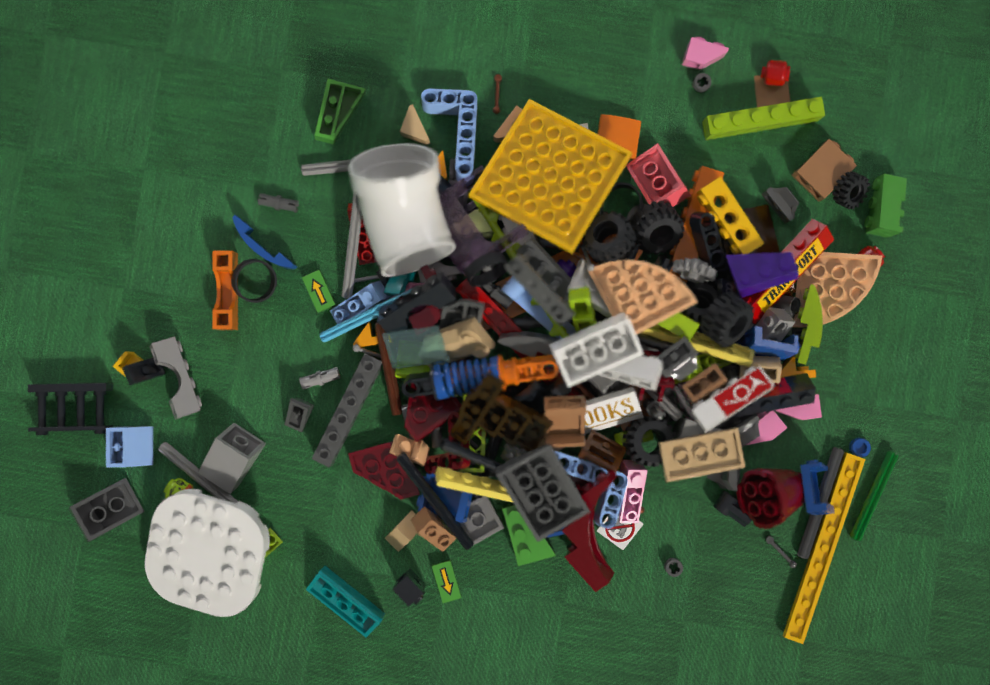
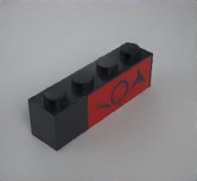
M807 373L780 378V383H773L775 386L772 390L737 412L736 415L740 417L814 403L816 388Z

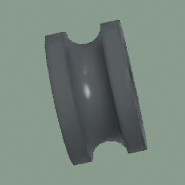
M706 73L698 74L693 80L695 91L700 93L707 91L712 82L710 76ZM704 79V83H707V85L700 87V83H697V81Z
M676 558L666 560L664 568L668 575L672 577L681 575L683 572L682 563ZM675 562L676 566L678 567V570H674V572H671L669 565H673V563Z

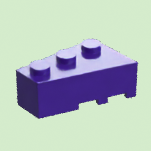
M792 252L726 255L727 265L740 298L799 279V270Z

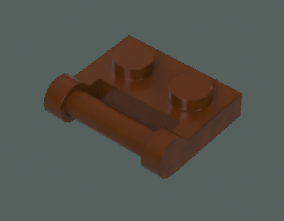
M591 430L578 458L586 459L606 471L613 469L616 473L627 448ZM588 450H590V451L596 453L597 455H599V456H601V457H603V458L609 460V461L612 462L613 464H610L609 462H607V461H605V460H603V459L597 457L596 455H594V454L588 452Z

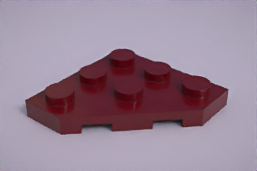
M411 383V388L417 387L414 383ZM433 394L409 397L404 428L417 443L446 422L451 412H459L462 404L456 397L441 399L440 401H436Z
M393 441L348 453L353 473L367 479L401 500L420 495L417 486L397 462L396 458L398 456L389 453Z

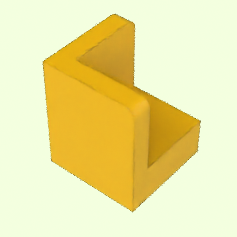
M125 351L113 367L125 376L122 369L124 366L143 361V359L134 352Z

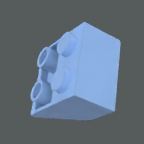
M153 426L106 428V467L153 465Z

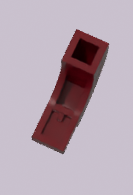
M428 265L420 267L426 281L432 275H437L433 267L429 268ZM427 305L422 311L409 317L418 336L428 332L439 323L443 307L438 309Z

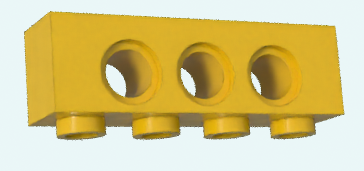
M721 176L697 192L699 203L705 206L709 213L714 216L720 228V235L723 239L728 240L731 245L730 250L734 255L748 254L764 244ZM714 198L721 200V207H717L714 204ZM725 214L732 217L731 224L725 221ZM736 231H740L743 234L742 240L736 238Z

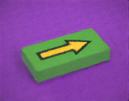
M321 270L302 277L318 313L336 305Z
M451 559L433 564L432 569L442 603L462 598Z

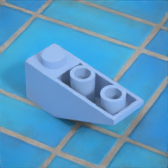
M381 281L369 284L330 310L337 325L391 298L392 296L384 293L385 288Z

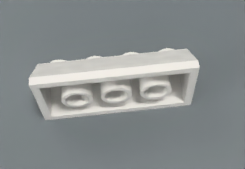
M624 312L549 344L568 387L643 355L631 321Z

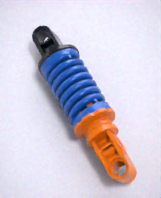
M501 354L490 356L489 363L485 357L481 359V364L478 358L474 359V365L470 359L466 361V365L462 360L459 361V367L455 361L451 363V368L449 363H444V365L433 363L430 366V372L409 374L402 385V392L407 397L433 394L436 401L450 397L455 398L458 395L463 397L472 388L480 385L488 371L506 382L501 391L505 392L509 384L520 385V382L554 378L558 373V365L553 355L525 357L522 359L512 357L511 360H504ZM546 364H552L554 365V368L546 369L544 366ZM408 383H414L417 387L411 388L408 386Z

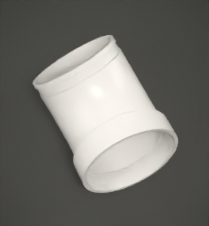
M414 144L386 145L367 150L350 162L349 172L352 189L358 195L367 235L383 276L394 277L418 271L420 267L430 266L444 259L455 250L456 245L451 238L437 188L440 180L438 156L432 149Z

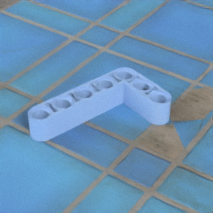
M426 89L421 94L424 112L428 114L459 115L455 163L456 180L460 184H469L473 180L477 95L470 90Z
M512 276L503 286L502 290L547 330L551 331L553 324L540 305H531L532 296ZM568 321L562 324L569 336L576 333L575 327Z
M554 451L559 460L561 458L565 459L564 469L570 476L593 483L596 481V471L608 472L594 463ZM579 464L583 465V472L581 474L577 472ZM616 471V474L619 477V483L616 486L612 483L601 493L594 514L595 524L605 529L615 526L628 484L627 476ZM612 495L614 500L613 503L609 505L608 497ZM607 514L608 520L603 524L602 517Z

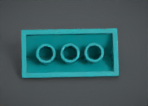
M326 566L319 571L306 588L309 593L364 637H367L380 624L385 615L382 610Z

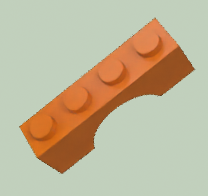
M212 251V270L217 286L216 303L213 308L214 330H238V295L233 290L231 281L233 271L238 266V253L234 251Z

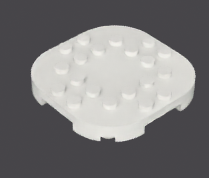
M198 489L181 490L165 499L154 512L145 556V571L153 589L171 603L213 616L227 617L243 611L256 598L262 584L259 583L265 553L269 549L270 544L267 526L263 525L259 519V513L243 502L239 501L235 504L204 495L202 490Z

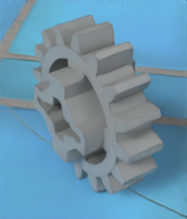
M697 258L675 260L672 267L673 272L679 274L680 278L693 283L713 281L717 272L715 271L716 269L708 266V263Z

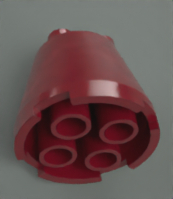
M756 468L749 470L743 474L744 476L740 484L737 485V499L743 514L747 513L750 519L754 521L753 525L762 529H770L780 525L805 503L802 473L792 469Z

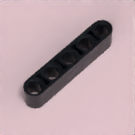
M694 212L690 216L689 223L698 256L701 261L708 263V266L716 269L715 279L706 282L709 285L713 284L715 289H717V281L721 278L732 282L717 224L711 213Z

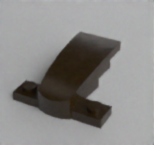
M488 371L480 385L472 388L467 393L460 408V417L449 435L466 445L479 425L494 438L498 435L512 446L516 443L529 452L537 448L552 426L553 421L525 404L500 393L506 382Z

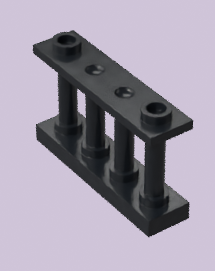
M113 383L28 385V392H35V396H38V427H30L28 432L36 431V435H48V431L94 430V434H106V428L114 427V425H104V395H106V391H113ZM74 391L77 404V426H66L65 395H68L67 392ZM87 391H94V395H96V426H85V395H87ZM48 392H55V396H57V426L46 427V396H48Z

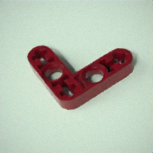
M453 411L448 417L449 433L460 417V412ZM449 435V440L457 443V439ZM469 441L466 445L460 443L461 446L470 449ZM443 453L427 457L424 469L430 474H435L438 467L456 471L468 468L470 460L458 455ZM446 458L449 460L448 467L445 466Z

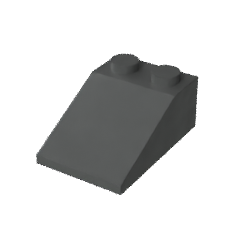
M126 478L68 508L87 542L144 512Z

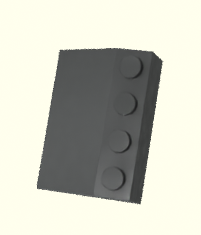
M550 443L512 458L496 468L499 480L537 542L590 512Z

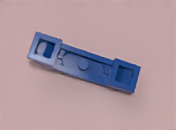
M237 215L232 217L238 233L254 252L278 266L294 270L297 268L282 253L279 252L275 257L249 236L254 231L253 228Z

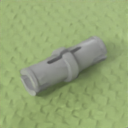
M337 367L322 372L319 370L315 374L300 377L299 381L304 390L340 379V373Z

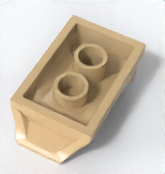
M473 317L425 335L419 356L429 367L433 363L443 365L444 363H451L471 356L483 358L488 356L490 350L495 348V342L476 318Z

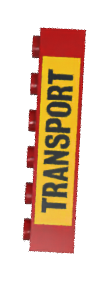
M812 219L781 253L792 252L800 277L834 241V238L827 225ZM796 280L743 297V300L754 307V316L751 323L755 325L767 309L772 307Z

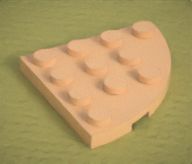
M823 252L797 279L796 297L800 300V307L804 308L806 300H803L804 292L812 284L815 285L819 295L823 325L846 315L861 303L873 287L881 267L882 256ZM799 312L795 314L793 328H807L808 325L800 323L801 319H798Z
M618 260L597 265L593 271H588L612 317L624 312L629 317L636 335L698 302L693 293L679 278L651 263L635 260Z

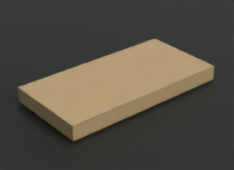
M737 427L658 442L665 482L745 467Z

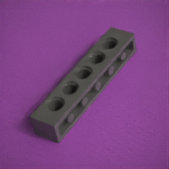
M364 354L312 457L313 460L327 467L333 466L383 367L381 360L369 354Z

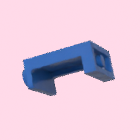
M758 326L747 330L736 342L738 345L754 349V356L780 357L781 361L798 354L800 347L798 335L793 334L781 342L762 339V327Z
M818 460L806 461L805 465H801L807 513L812 515L835 514L834 506L828 503H821L817 472L828 471V466L818 462Z
M427 473L424 478L455 517V521L467 522L473 494L437 486L435 474ZM423 494L419 495L417 499L418 512L425 506L438 515Z

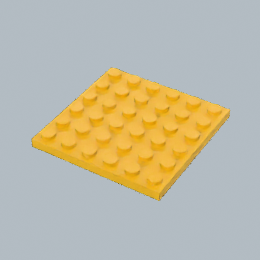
M529 99L470 191L469 198L573 254L631 158L632 152Z

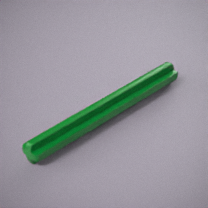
M892 451L886 453L852 529L850 537L856 541H861L899 457L898 454Z

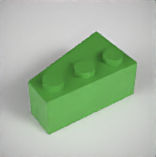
M327 79L314 135L315 140L334 145L366 93L365 88Z
M882 174L874 180L872 185L874 193L868 205L870 212L864 224L866 227L865 233L887 238L903 233V227L899 226L900 217H904L901 203L905 201L907 178Z
M514 503L502 506L518 566L556 556L555 551L546 538L538 542L536 541Z

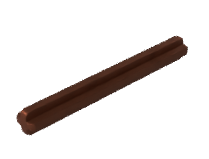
M376 323V333L392 415L402 414L401 399L397 378L395 377L389 335Z

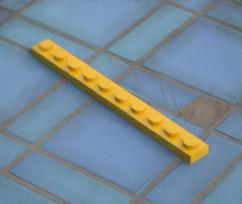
M844 452L828 500V504L834 506L835 514H825L822 517L783 633L784 638L804 644L865 462L864 458Z

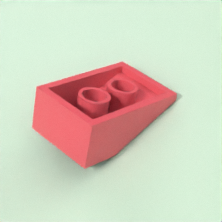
M658 143L626 164L627 169L649 205L653 201H656V203L664 201V203L668 202L674 207L691 196Z

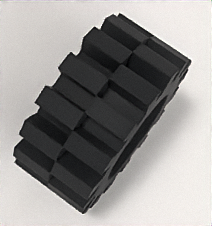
M853 171L846 172L845 175L841 176V180H837L838 185H834L833 189L836 191L832 193L834 195L833 200L847 209L858 208L859 203L862 204L864 202L863 198L868 196L866 192L870 190L867 188L870 186L869 179Z

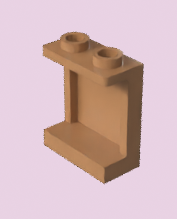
M828 139L822 143L821 147L792 176L819 202L834 190V185H838L837 180H841L842 175L852 171L857 165L850 155L845 154L840 149L837 142Z
M585 396L544 397V416L553 421L552 426L544 436L545 445L550 443L552 448L585 446L584 431L585 414L587 412Z

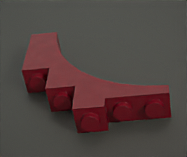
M613 469L607 473L601 472L592 484L588 482L583 487L580 484L575 486L590 512L562 529L572 541L567 547L568 552L564 558L595 592L609 584L614 575V571L605 561L599 549L594 530L595 507L599 496L613 483L617 476Z

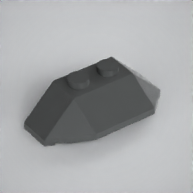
M463 299L447 304L442 309L439 330L473 317L481 325L485 303ZM471 356V357H468V358H464V359H465V360H469V359H470V360L473 361V360H474V356Z

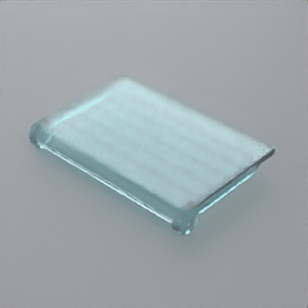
M438 326L382 334L393 369L447 363L450 360Z

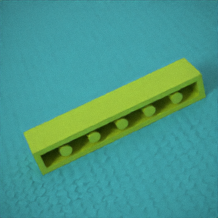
M822 97L708 115L702 122L705 139L709 140L817 122L825 116Z

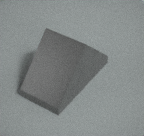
M297 397L291 398L285 425L303 432L314 404Z

